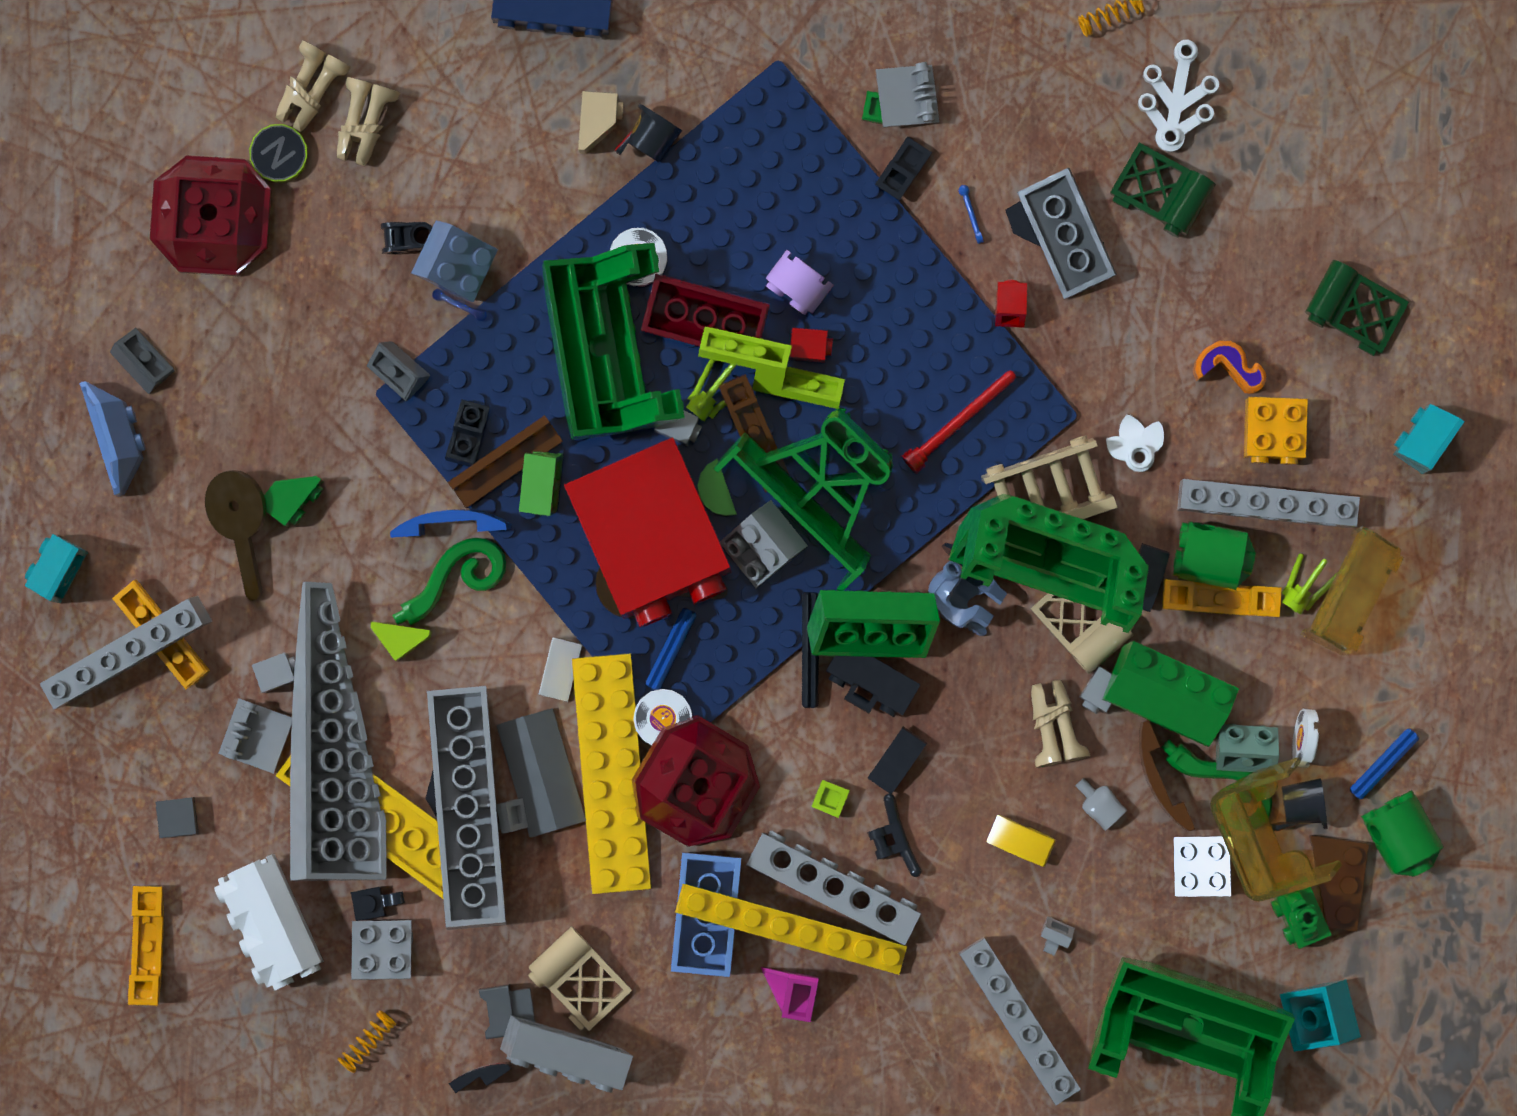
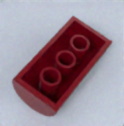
M656 273L641 331L699 347L705 326L762 339L770 304Z

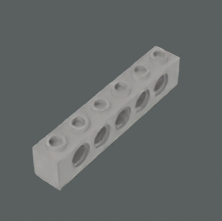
M1182 479L1179 485L1177 510L1355 528L1358 522L1360 497Z
M199 596L188 598L41 682L40 686L53 709L63 707L211 623L212 619Z
M771 830L768 835L762 833L746 865L906 945L921 913L916 911L918 905L903 897L900 902L890 898L891 891L875 884L873 889L864 885L865 878L850 870L847 875L837 871L839 865L824 857L821 862L811 858L812 851L799 844H796L795 848L784 844L786 838ZM779 851H786L791 857L790 864L785 868H779L774 864L773 857ZM806 864H811L817 869V876L812 881H804L800 877V869ZM839 878L843 882L841 893L837 895L830 894L826 889L828 880ZM859 891L866 892L870 897L869 904L864 908L856 907L852 901L854 894ZM892 905L895 908L896 916L893 920L886 922L879 917V910L882 906Z
M982 937L960 951L959 955L1053 1103L1058 1105L1080 1091L1079 1085L985 938Z

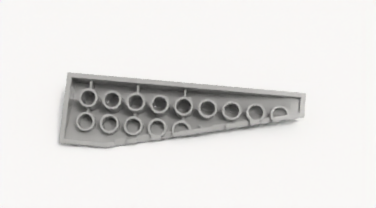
M303 582L292 705L290 881L386 880V818L384 810L381 811L379 804L378 784L374 783L371 767H374L372 756L368 755L366 747L367 734L358 695L353 690L351 681L353 673L351 665H348L344 648L347 647L344 636L341 637L338 624L340 616L332 583Z

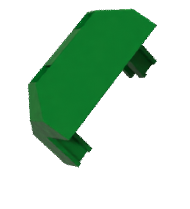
M655 243L624 245L593 257L543 261L546 304L565 415L572 440L650 429L685 418L680 389L662 394L661 391L645 394L640 354L635 337V325L630 308V296L627 291L626 283L659 272V258L656 253Z
M1001 494L972 507L958 527L948 560L963 565L960 578L967 579L969 576L984 581L983 585L989 587L995 575L1102 611L1100 624L1106 626L1110 623L1122 627L1123 632L1129 633L1142 615L1148 565L1122 532L1007 494Z
M1122 957L1098 1022L1088 1069L1117 1078L1121 1060L1124 1061L1129 1043L1134 1046L1143 1047L1164 1056L1173 1057L1188 1062L1191 1065L1200 1066L1221 1075L1236 1078L1231 1116H1264L1271 1100L1276 1061L1295 1017L1292 1013L1260 998L1148 961Z

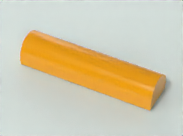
M137 579L129 583L112 598L135 628L163 613ZM184 638L156 653L185 690L194 686L210 672L209 668Z

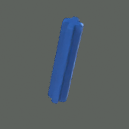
M687 608L681 610L646 680L648 687L654 690L661 688L696 618L695 612Z
M1410 728L1406 729L1350 787L1351 793L1356 798L1363 799L1419 740L1418 735Z

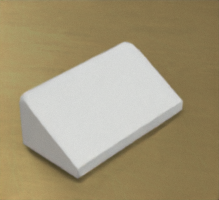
M552 638L539 695L568 702L574 680L572 658H579L582 648L581 644Z

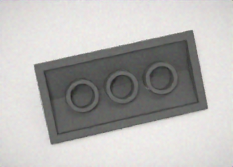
M1066 168L1017 192L1064 299L1095 287L1117 275L1070 168Z
M553 708L496 725L518 799L523 798L529 837H535L586 821Z

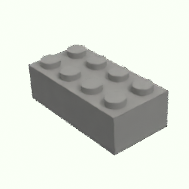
M512 1015L510 1016L500 1050L507 1054L506 1059L511 1060V1063L528 1068L531 1063L534 1064V1067L540 1069V1072L556 1076L557 1072H561L563 1076L568 1077V1080L579 1084H585V1081L588 1080L590 1084L595 1085V1088L610 1093L613 1092L614 1088L623 1090L633 1058L631 1054L620 1047Z

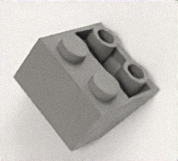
M771 500L748 516L719 542L755 588L760 586L808 546Z

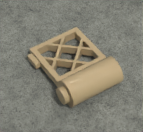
M1049 593L1031 608L1032 612L1088 674H1091L1134 636L1131 630L1129 633L1123 632L1122 627L1110 623L1106 626L1100 624L1101 617L1097 621L1084 620L1085 605L1082 604L1081 620L1063 619L1064 603H1079L1064 598H1054L1055 595ZM1048 602L1061 603L1060 619L1047 618L1040 609ZM1052 623H1059V631ZM1063 623L1080 624V636L1071 644L1062 635ZM1084 625H1091L1083 632Z
M572 926L529 966V969L532 971L528 975L539 988L545 985L572 1013L568 1018L580 1031L584 1027L590 1031L632 991ZM591 956L600 965L599 977L582 976V965ZM579 969L578 976H571ZM603 969H604L611 977H603ZM566 980L578 981V997H565L557 988ZM582 981H599V997H581ZM603 981H615L623 989L614 998L602 997ZM570 1001H578L577 1008ZM581 1001L598 1002V1013L590 1021L581 1014ZM602 1002H609V1003L602 1009Z

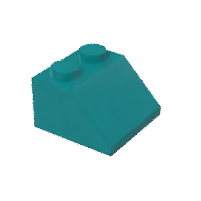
M1432 404L1426 406L1425 409L1419 407L1410 420L1414 423L1408 433L1403 431L1394 443L1397 450L1393 455L1421 474L1432 470L1465 421Z
M52 534L51 538L46 537L39 548L41 556L37 564L32 563L24 577L27 579L25 586L45 599L61 604L88 551L58 535Z
M1347 979L1322 983L1280 994L1283 1009L1292 1013L1295 1017L1289 1032L1294 1052L1340 1045L1361 1037Z

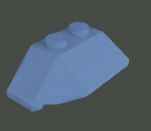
M86 381L81 382V390L113 493L118 497L123 496L144 459L141 451L146 450L142 435L140 433L136 434L133 423L137 422L132 405L127 406L126 402Z

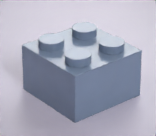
M436 220L411 274L458 298L474 302L498 249L451 224Z

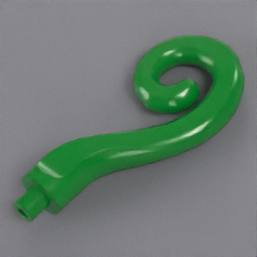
M469 538L451 546L437 562L424 590L414 598L400 604L403 610L392 615L396 624L399 625L408 620L411 626L426 617L437 605L453 566L461 558L471 553L486 555L491 561L492 569L486 578L479 579L474 575V570L478 567L479 561L476 558H470L465 561L461 568L463 582L475 591H486L494 588L503 579L506 572V558L503 550L496 543L485 538Z
M1170 739L1161 746L1168 754L1165 760L1185 775L1194 778L1233 779L1244 783L1254 792L1257 798V808L1248 817H1240L1233 812V804L1236 801L1242 803L1250 802L1251 797L1246 790L1235 788L1227 791L1223 796L1220 811L1223 819L1229 826L1240 831H1251L1261 827L1268 821L1272 811V796L1267 784L1257 773L1216 770V761L1202 760L1182 743L1176 746Z

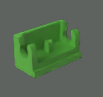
M541 451L525 453L519 512L551 516L557 512L563 454Z

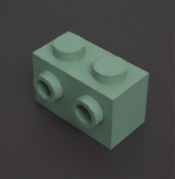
M1223 724L1216 738V770L1276 774L1279 760L1278 728Z

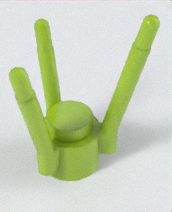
M710 359L694 391L687 398L690 402L686 406L702 421H705L708 416L713 419L721 409L727 406L725 401L722 400L713 407L717 401L712 396L719 389V385L723 384L736 365L730 364L707 393L704 391L700 393L716 360Z
M1299 554L1288 583L1281 593L1285 596L1282 603L1300 615L1304 610L1309 611L1312 605L1348 571L1347 566H1344L1310 597L1311 593L1308 590L1327 564V560L1322 559L1303 587L1297 584L1293 589L1304 558L1303 554Z

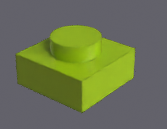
M822 780L811 807L839 818L849 790Z

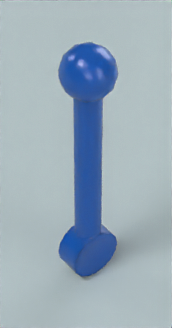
M961 185L958 192L963 196L978 244L983 243V237L968 195L970 189L967 185Z

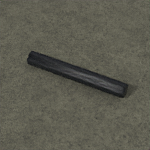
M804 592L802 594V706L804 708H816L819 705V655H812L807 625L818 597L817 592Z

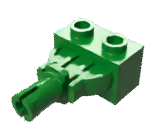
M1308 880L1300 881L1272 893L1274 901H1271V906L1276 917H1282L1286 928L1282 929L1289 945L1294 944L1295 948L1301 949L1331 936V932Z

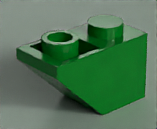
M317 476L275 481L264 495L266 512L286 527H289L291 523L294 526L297 525L306 513L302 510L309 500L315 502L324 489L321 485L324 481Z

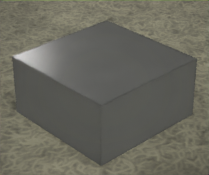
M195 797L155 802L159 838L199 834Z

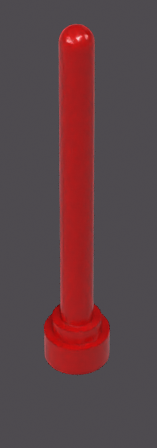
M1007 371L924 445L905 452L901 457L908 467L916 474L925 467L924 463L928 461L927 457L1016 379V374L1013 371Z

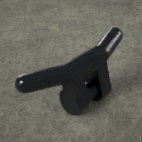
M888 793L884 796L883 801L889 824L867 832L870 841L873 840L876 846V858L879 860L900 852L911 876L919 877L922 871L907 840L899 817L895 797L893 794ZM892 833L896 844L888 846L884 836Z

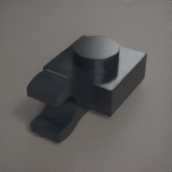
M381 886L351 892L356 921L386 916L385 907L405 903L403 891L383 895Z

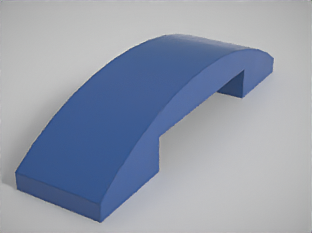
M452 509L414 517L390 531V538L425 535V523L477 520V532L512 529L510 522L493 514L476 510Z

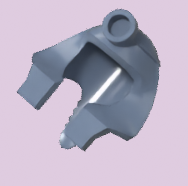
M949 561L944 565L943 570L938 572L931 580L928 593L935 594L938 614L941 618L956 627H965L978 636H984L987 634L985 628L989 625L993 615L979 605L968 608V601L976 595L985 593L1000 605L1007 593L1000 588L994 579L990 586L987 587L983 585L984 581L969 576L967 579L960 578L962 572L960 565Z

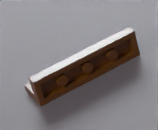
M544 415L447 483L467 509L523 470L525 453H533V451L550 452L563 443V441Z

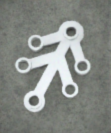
M1190 40L1180 41L1174 49V58L1178 65L1173 92L1170 91L1161 78V69L1158 66L1149 65L1143 72L1144 80L1153 86L1169 109L1166 121L1155 107L1156 99L1152 94L1145 93L1138 100L1139 109L1146 112L1157 128L1155 140L1158 147L1166 152L1177 151L1183 145L1186 133L1201 123L1209 122L1214 115L1213 108L1210 105L1202 104L1197 108L1195 115L1179 124L1180 114L1183 110L1205 95L1214 94L1219 87V81L1216 77L1206 76L1198 87L1184 95L1190 63L1198 55L1196 44ZM1188 46L1192 54L1184 56L1181 53V48ZM1150 69L1155 70L1158 74L1157 78L1150 79L1147 76V71ZM1207 80L1214 82L1215 88L1213 90L1205 88L1204 84ZM1149 98L1152 101V106L1149 108L1144 107L1142 99ZM1207 109L1210 113L1209 118H1201L1199 111ZM1173 132L1176 136L1175 141H1167L1165 134Z

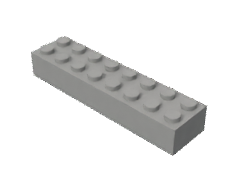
M486 686L427 691L446 929L456 930L506 925Z

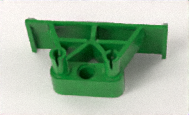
M845 408L836 409L828 414L822 424L820 434L768 453L745 432L713 469L718 473L734 458L849 571L836 588L838 591H844L865 570L871 557L850 533L869 484H883L889 478L893 469L892 454L888 455V450L882 449L851 419L850 413H845ZM852 442H859L864 446L865 451L859 454L851 450L850 444ZM821 445L820 465L804 450ZM830 445L858 473L828 475ZM792 456L817 482L806 492L775 461ZM862 485L857 500L855 501L841 486ZM822 487L851 514L846 529L812 498Z

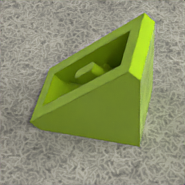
M371 622L370 627L397 662L431 638L432 635L430 630Z

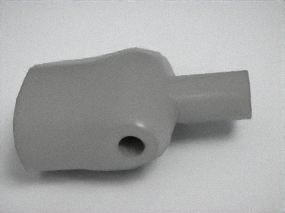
M1085 778L1075 785L1086 797L1082 809L1105 831L1127 811L1107 786H1101L1095 790Z

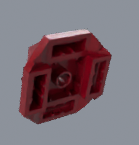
M186 155L154 180L150 240L180 273L238 277L268 248L272 189L245 159ZM208 207H216L217 216L211 221L204 220V210Z
M698 715L662 728L632 778L637 817L687 847L730 838L760 788L748 745ZM702 778L703 784L701 788L694 791L693 785L695 781Z

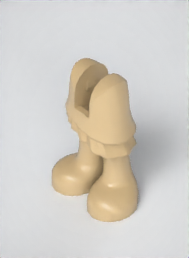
M303 40L299 46V50L304 56L303 66L296 79L290 76V85H286L284 95L276 112V118L284 123L295 105L301 107L302 109L293 125V128L300 132L319 113L317 111L321 107L319 102L333 79L347 74L351 68L346 63L331 55H327L322 50ZM327 55L318 79L310 92H307L306 88Z
M347 77L346 88L351 92V101L345 125H341V131H338L337 158L346 161L352 143L357 142L360 143L356 156V164L365 166L372 155L378 138L381 136L378 132L384 127L378 125L381 112L386 103L398 100L400 92L373 84L364 124L360 125L363 106L372 84Z
M1061 680L1052 681L1055 703L1046 705L1042 684L1032 685L1033 720H1036L1034 729L1041 730L1043 750L1035 759L1036 768L1062 762L1053 726L1055 719L1058 721L1061 733L1064 761L1071 762L1090 757L1088 748L1077 742L1070 718V712L1073 711L1070 706L1072 703Z

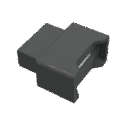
M510 984L479 989L480 998L487 1002L490 1023L485 1032L486 1039L504 1037L511 1015L536 1022L531 988L511 991Z

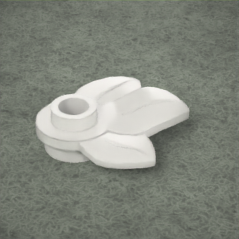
M1126 415L1120 424L1119 436L1106 439L1108 451L1115 459L1125 461L1131 470L1136 472L1146 471L1154 462V453L1163 445V427L1158 421L1144 428L1137 419ZM1135 453H1143L1145 456L1144 462H1136L1134 459Z

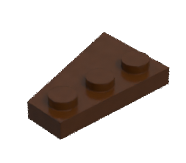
M1309 835L1320 887L1324 918L1328 928L1357 932L1369 844Z

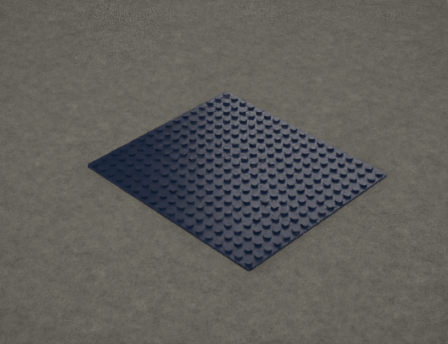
M779 60L772 63L669 148L659 162H652L416 357L414 361L429 373L430 377L408 401L401 398L386 383L376 391L377 398L447 482L469 468L468 466L445 460L461 399L490 407L476 462L545 415L563 441V443L548 452L563 454L557 512L551 516L519 512L523 470L474 503L469 509L493 514L511 523L512 529L488 532L592 657L631 653L636 706L642 697L650 691H654V689L646 685V680L681 610L687 608L695 612L696 618L660 689L673 690L683 696L690 705L692 717L698 715L708 722H712L802 647V594L804 592H817L819 594L820 590L838 591L836 588L849 571L769 492L765 493L762 485L732 458L721 470L737 515L722 516L715 514L703 504L719 542L748 516L771 500L808 546L757 588L753 586L722 547L732 573L722 576V580L728 588L726 597L720 600L708 599L694 604L691 597L677 596L667 601L672 611L670 616L642 628L639 627L636 618L624 620L604 607L596 591V575L600 566L564 485L669 438L656 433L654 427L603 437L572 440L565 415L546 304L543 261L593 257L610 251L613 241L620 233L631 228H644L653 231L659 236L667 250V264L662 275L770 304L762 339L791 345L792 328L828 331L827 338H833L831 356H825V363L790 360L789 357L788 367L845 379L839 408H845V413L849 412L851 419L882 449L888 450L887 454L891 453L893 458V469L887 481L879 485L869 484L850 533L871 557L865 570L844 591H869L994 487L993 482L985 484L982 481L981 475L987 474V468L1003 464L1005 468L1026 461L1076 418V412L1006 328L995 326V315L902 204L875 185L879 179L876 173L783 62ZM786 250L792 253L789 258L793 261L797 257L825 278L822 284L826 285L829 281L834 285L813 313L808 311L806 315L802 314L789 304L792 298L786 294L782 297L778 296L766 287L769 282L766 279L767 275ZM653 283L640 287L626 284L630 296V308L635 325V337L640 354L645 394L655 391H661L662 394L680 389L684 411L695 415L686 407L690 402L687 398L694 391L710 359L698 357L699 346L641 331ZM715 361L700 393L702 391L707 393L730 363ZM736 365L723 383L746 374L753 388L756 369ZM1007 371H1013L1016 374V379L927 457L928 461L924 463L925 467L916 474L908 467L901 457L905 452L916 447L920 448ZM720 389L712 396L717 401L713 407L724 400ZM753 390L778 449L820 434L824 420L828 414L836 410L831 407ZM727 406L721 409L713 419L708 416L705 421H702L699 418L698 425L702 426L695 442L689 441L688 445L685 446L675 441L698 495V482L701 472L714 460L718 459L719 462L724 454L740 438ZM852 442L850 444L851 450L859 454L865 451L864 446L859 442ZM821 445L804 450L820 465ZM830 445L828 475L858 473ZM792 456L782 458L789 475L806 492L817 482ZM862 485L841 487L856 501ZM822 487L812 498L846 529L851 514Z

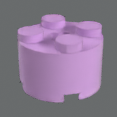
M786 250L767 275L766 279L769 282L766 287L778 296L788 295L792 298L789 304L802 314L806 315L808 311L813 313L834 285L829 281L826 285L822 284L825 279L822 275L797 257L793 261L789 258L792 253Z

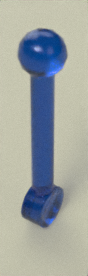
M436 289L432 293V297L436 301L443 300L474 315L478 321H483L486 318L484 310H475L446 296L441 289Z

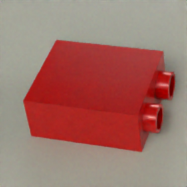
M673 437L564 485L617 608L624 620L635 615L639 627L642 628L670 616L672 611L667 601L689 591L694 604H697L727 590L722 576L732 573L730 565Z

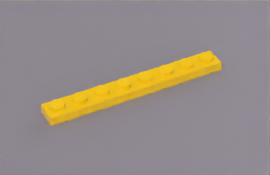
M682 884L675 913L900 975L907 946L687 884Z

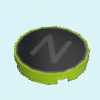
M272 124L261 129L253 137L249 148L250 161L254 170L265 180L279 183L288 182L297 178L305 169L308 147L303 136L293 127L284 124Z

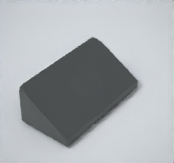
M134 328L115 342L110 350L113 357L148 394L153 392L175 371L137 328Z
M392 341L379 342L367 364L371 371L405 401H408L430 377L429 373Z

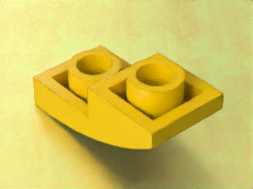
M997 815L986 842L1022 859L1045 867L1056 839L1031 827H1025L1003 815Z

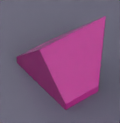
M761 967L780 1007L782 1018L811 1022L819 978Z

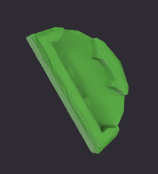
M718 459L709 463L700 474L698 482L699 497L705 507L715 514L722 516L737 515L722 470L717 473L713 469L718 463Z

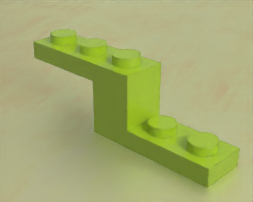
M705 326L698 357L756 369L752 388L754 391L839 409L845 379L788 367L791 345Z

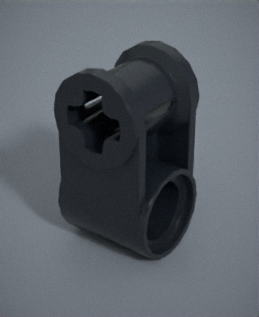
M427 222L382 223L381 229L384 230L385 242L382 254L396 255L408 252H421L424 244L417 242V234L424 229L431 232L432 226Z

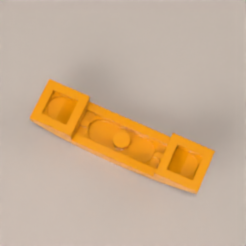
M1165 579L1163 609L1228 615L1280 617L1282 588L1239 585L1234 590L1194 581Z
M133 886L131 915L133 916L131 975H129L128 1005L158 1006L163 961V887Z

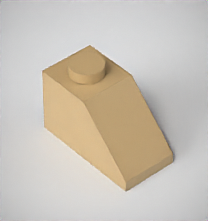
M582 91L578 147L580 154L589 152L617 127V119L623 120L624 102H619L618 94Z

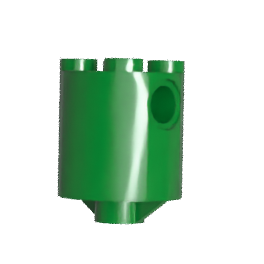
M1192 521L1188 523L1182 522L1179 534V547L1182 548V551L1176 550L1173 562V575L1178 576V579L1236 590L1252 574L1256 552L1247 532Z
M1412 790L1387 801L1380 808L1373 809L1361 816L1365 827L1392 875L1415 877L1434 867L1438 854L1444 846Z

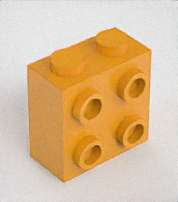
M1248 397L1245 399L1244 458H1251V463L1269 464V459H1280V464L1298 465V460L1305 459L1308 399Z

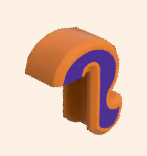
M1232 341L1215 342L1206 347L1194 362L1193 375L1196 381L1220 363L1244 393H1256L1262 389L1266 382V373L1262 366L1255 363L1251 368H1248L1245 352L1241 346Z

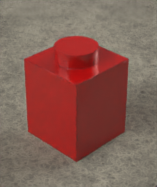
M1017 280L998 281L995 326L1024 328L1027 309V283H1020Z
M792 328L790 360L825 363V356H831L833 338H827V330Z

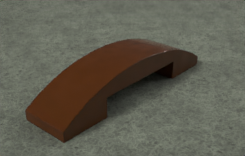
M746 374L719 385L739 436L741 437L746 432L766 453L778 449ZM783 459L775 461L789 474Z
M1149 720L1143 721L1140 724L1139 754L1149 788L1159 805L1175 823L1186 831L1195 830L1184 802L1172 805L1150 754V751L1160 748V745Z

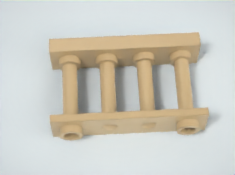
M1087 436L1070 440V446L1005 468L1003 464L992 466L986 469L987 474L981 475L982 481L985 484L994 483L997 495L999 496L1001 494L1010 495L1004 478L1021 472L1030 501L1044 506L1032 468L1049 463L1062 502L1059 512L1085 519L1118 508L1114 496L1111 494L1106 495L1105 491H1101L1088 449L1097 447V443L1093 438L1087 439ZM1076 453L1090 493L1088 496L1089 501L1080 504L1073 500L1060 461L1061 458Z

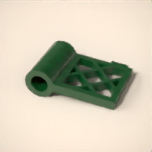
M1139 142L1110 194L1114 196L1112 202L1127 210L1130 205L1162 222L1165 225L1164 231L1179 238L1180 234L1185 236L1188 234L1216 184L1208 177L1189 170ZM1141 152L1153 158L1155 168L1138 172L1136 161ZM1157 161L1165 165L1158 167ZM1133 167L1135 173L1128 175ZM1172 168L1181 173L1176 183L1163 185L1160 171ZM1157 173L1160 187L1144 192L1140 177ZM1137 178L1140 193L1128 196L1119 191L1124 181ZM1172 189L1167 197L1165 191ZM1162 192L1165 203L1160 211L1157 212L1148 207L1145 196ZM1142 198L1144 204L1135 199Z
M1332 260L1305 313L1309 315L1307 320L1321 328L1325 324L1360 342L1357 348L1374 356L1376 352L1381 354L1384 351L1409 302L1360 275L1350 266L1337 260ZM1360 283L1370 288L1372 301L1362 304L1358 303L1356 291ZM1377 292L1385 297L1378 298ZM1390 299L1399 304L1393 316L1383 317L1380 301ZM1352 300L1354 306L1348 307ZM1374 303L1379 320L1364 324L1360 307ZM1355 309L1359 326L1349 329L1340 324L1344 313ZM1391 320L1388 327H1386L1385 322ZM1380 323L1383 336L1379 344H1376L1369 340L1366 327ZM1361 329L1362 335L1358 334L1355 331Z

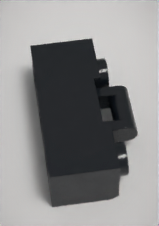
M834 656L826 672L831 674L828 679L842 688H844L846 683L851 686L844 700L870 714L875 703L878 701L882 704L879 709L892 717H895L897 713L903 716L920 687L919 683L874 657ZM858 686L873 694L870 701L855 693Z

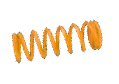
M1115 0V10L1111 5L1106 4L1105 13L1100 8H1097L1096 18L1090 12H1087L1086 18L1083 15L1081 17L1078 16V22L1083 34L1086 37L1093 35L1089 15L1093 18L1099 30L1102 31L1098 10L1105 18L1109 27L1112 26L1108 7L1115 15L1117 21L1121 23L1117 3L1122 7L1127 18L1130 19L1126 0H1124V5L1119 0ZM1129 0L1138 15L1140 14L1139 9L1144 13L1145 8L1142 0Z
M381 1010L378 1011L379 1013H376V1016L388 1030L370 1021L371 1026L381 1038L363 1029V1032L374 1046L360 1037H356V1040L366 1050L367 1054L349 1044V1047L360 1061H357L345 1052H342V1055L350 1064L344 1059L337 1057V1060L351 1073L356 1072L353 1062L363 1064L360 1054L367 1057L370 1056L366 1046L372 1049L377 1048L373 1038L379 1041L384 1040L380 1030L390 1033V1028L396 1026V1023Z

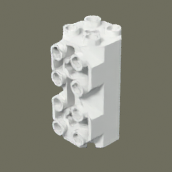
M271 854L261 861L257 860L218 879L219 885L214 887L219 901L221 903L225 902L229 908L230 913L227 914V918L232 929H240L244 939L239 941L245 957L250 956L255 967L251 970L258 985L265 983L266 987L273 986L275 991L294 982L292 976L298 973L303 978L321 969L319 963L324 961L275 854Z

